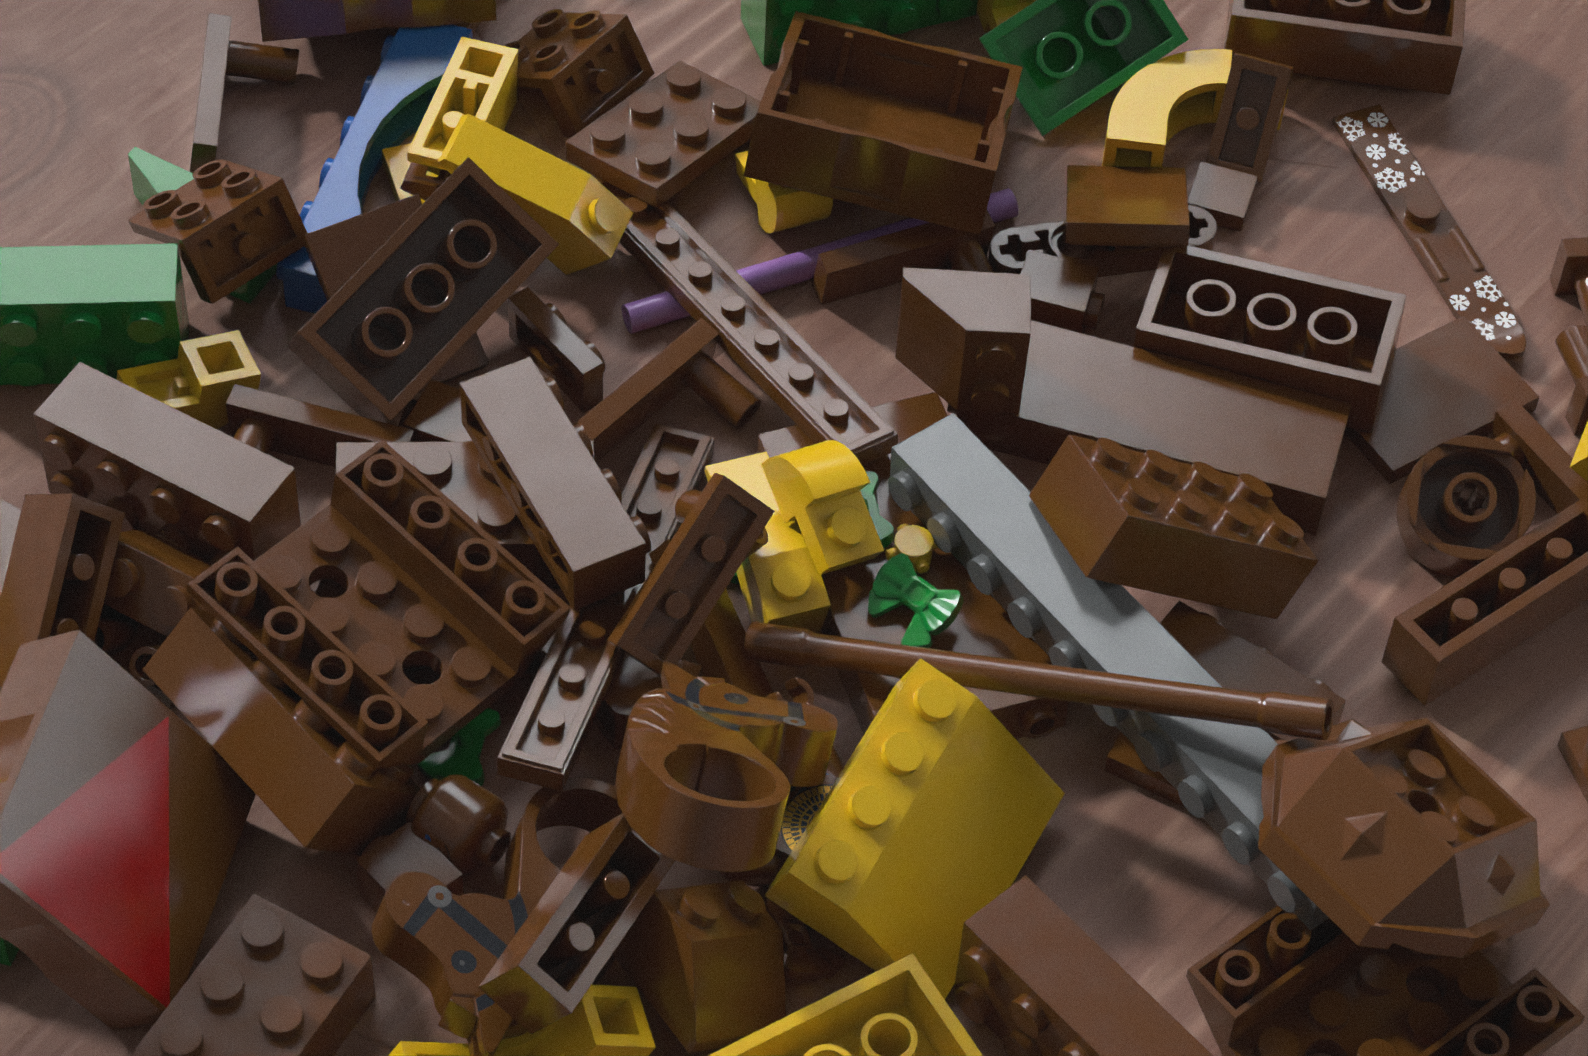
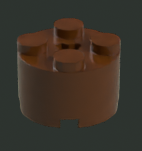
M1461 435L1441 442L1421 457L1406 480L1397 504L1398 529L1405 544V549L1413 560L1422 563L1435 572L1459 577L1525 535L1534 517L1536 492L1530 474L1512 456V451L1502 443L1487 437ZM1458 498L1468 499V509L1474 511L1473 516L1463 514L1461 507L1454 505Z

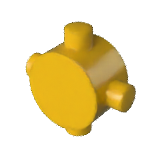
M901 524L897 528L898 532L895 535L894 547L885 550L887 560L900 553L905 554L912 561L916 572L920 574L927 572L930 568L932 551L938 548L933 541L931 533L918 525Z

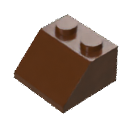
M903 267L895 358L956 410L979 411L985 414H1019L1031 335V275Z
M743 880L655 890L612 953L689 1054L724 1048L786 1017L783 930L765 909L766 905L763 898L754 889L747 886Z

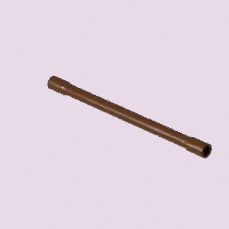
M755 621L750 624L745 636L744 649L746 658L749 661L799 668L816 666L902 678L921 658L962 687L1256 727L1267 733L1325 741L1329 738L1333 725L1334 705L1332 699L1276 691L1267 693L1242 691L814 633L807 628Z

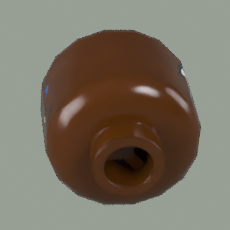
M453 774L442 780L433 778L428 781L415 795L406 814V823L409 821L412 823V832L417 837L437 848L463 876L471 874L482 865L487 868L493 867L502 858L511 840V833L505 830L508 819V810L505 802L463 775Z

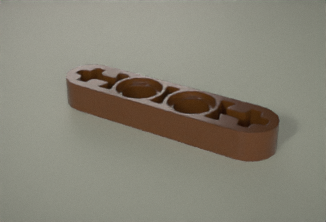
M1188 205L1189 235L1191 237L1189 238V246L1212 251L1217 232L1214 217L1204 208ZM1066 221L1013 227L1000 231L993 237L990 243L988 261L994 273L1020 274L1028 250L1044 253L1043 249H1045L1046 254L1099 267L1098 277L1156 270L1164 247L1145 246L1142 249L1129 250L1122 246L1083 245L1089 253L1080 258H1072L1064 255L1058 249L1059 246L1066 243ZM1010 254H1016L1019 261H1015L1014 257Z

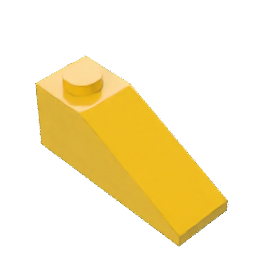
M461 37L407 151V161L446 170L438 163V160L461 116L468 113L504 131L517 102L518 49Z
M469 113L461 116L438 160L439 164L452 174L469 157L559 243L547 259L565 275L612 258L633 214L626 205L591 174Z
M767 452L705 466L704 471L708 482L714 473L725 475L775 511L765 526L768 533L767 544L745 559L736 572L751 622L807 628L813 632L820 631L831 606L822 576L818 575L797 520L785 523L761 465L769 458Z

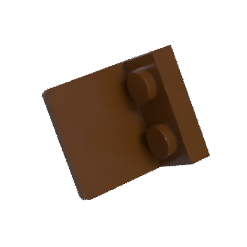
M553 9L538 16L532 22L533 28L518 41L504 45L518 49L517 87L541 88L564 137L569 138L625 100L655 74L627 14H601L598 10L574 13L563 12L562 9Z
M223 159L208 162L196 169L192 175L194 179L180 188L162 191L153 195L144 202V210L128 220L135 233L163 243H178L179 255L200 299L210 304H214L304 247L301 239L307 234V230L283 178Z

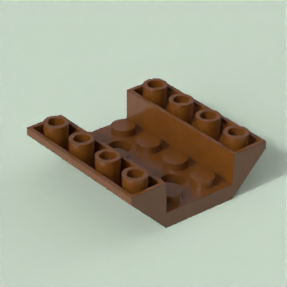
M383 439L335 474L331 502L327 507L253 561L239 547H236L187 584V592L378 769L419 764L513 688L567 618L571 608ZM327 579L340 584L345 593L337 598H322L316 595L310 586L318 580ZM411 665L428 666L436 672L438 680L428 685L416 684L410 681L403 671Z
M1278 905L1191 966L1186 974L1222 1056H1310L1315 1053H1325L1331 1056H1540L1579 1027L1585 1018L1536 968L1512 984L1480 951L1464 958L1423 954L1392 943L1389 949L1357 946L1330 918L1310 931L1293 912L1288 913ZM1413 980L1431 982L1437 986L1442 998L1434 1002L1421 1001L1409 992L1406 984Z

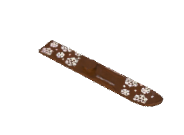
M1378 104L1334 116L1332 120L1334 127L1454 317L1458 319L1465 316L1504 359L1513 360L1522 357L1527 342L1518 319L1381 105Z

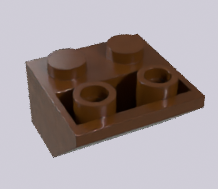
M146 529L120 532L94 643L169 709L176 708L174 703L143 671V668L190 607L207 611L187 592V584L211 567L213 563Z

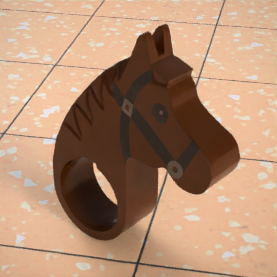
M663 662L660 674L662 688L649 691L640 697L628 718L616 772L615 785L618 805L626 821L650 847L673 860L697 868L723 872L748 871L762 867L770 862L775 854L790 793V785L812 787L824 782L838 728V721L834 715L817 706L759 697L726 683L724 678L694 677L672 662Z
M572 777L568 778L563 791L543 787L533 795L525 808L506 851L503 899L479 893H467L457 896L452 894L436 877L417 871L401 873L389 884L371 926L373 941L384 956L409 971L425 984L430 990L435 1008L441 1016L438 1026L459 1037L466 1038L470 1056H494L503 1039L521 1036L527 1032L526 1029L478 987L561 871L543 853L536 833L553 826H572L592 832L622 814L618 805L615 786L596 779ZM613 954L591 985H596L612 966L616 959Z

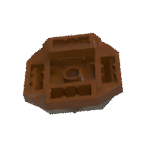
M1427 718L1364 727L1356 720L1350 719L1333 725L1329 738L1326 741L1299 737L1276 745L1263 764L1261 801L1264 818L1259 824L1258 849L1357 946L1389 949L1391 944L1395 943L1423 954L1464 958L1536 925L1550 906V903L1540 889L1537 820Z

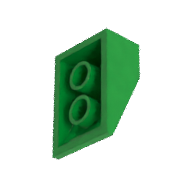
M1036 0L979 38L991 59L1023 67L1016 98L1041 136H1044L1129 80L1147 65L1153 64L1189 40L1164 0Z

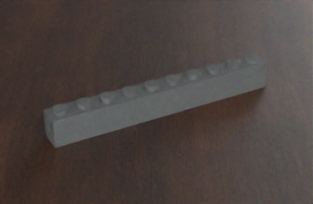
M954 413L891 448L888 487L894 501L904 511H912L928 528L936 546L945 553H952L968 570V574L975 587L985 595H992L1008 612L1016 630L1026 638L1031 637L1049 655L1052 665L1223 688L1122 585L1086 578L1029 497L1031 492ZM1093 705L1098 716L1107 725L1116 726L1131 741L1143 764L1154 772L1159 771L1178 791L1179 797L1186 809L1197 818L1203 817L1222 837L1230 855L1242 865L1248 864L1268 885L1272 898L1281 909L1288 913L1293 912L1310 931L1329 919L1315 903L1258 849L1259 824L1264 818L1261 801L1262 768L1274 747L1278 745L1267 732L1256 727Z

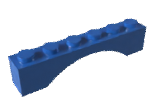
M456 25L419 28L399 27L396 35L389 34L386 37L381 52V65L376 75H368L364 82L360 98L361 106L355 117L348 116L344 122L340 136L339 151L335 159L328 158L325 161L320 174L319 191L314 201L308 200L302 207L300 217L307 233L362 214L370 184L383 164L382 149L399 146L406 138L418 130L461 37L473 39L472 29ZM305 247L277 263L276 276L277 279L283 280L286 307L316 314L327 302V299Z

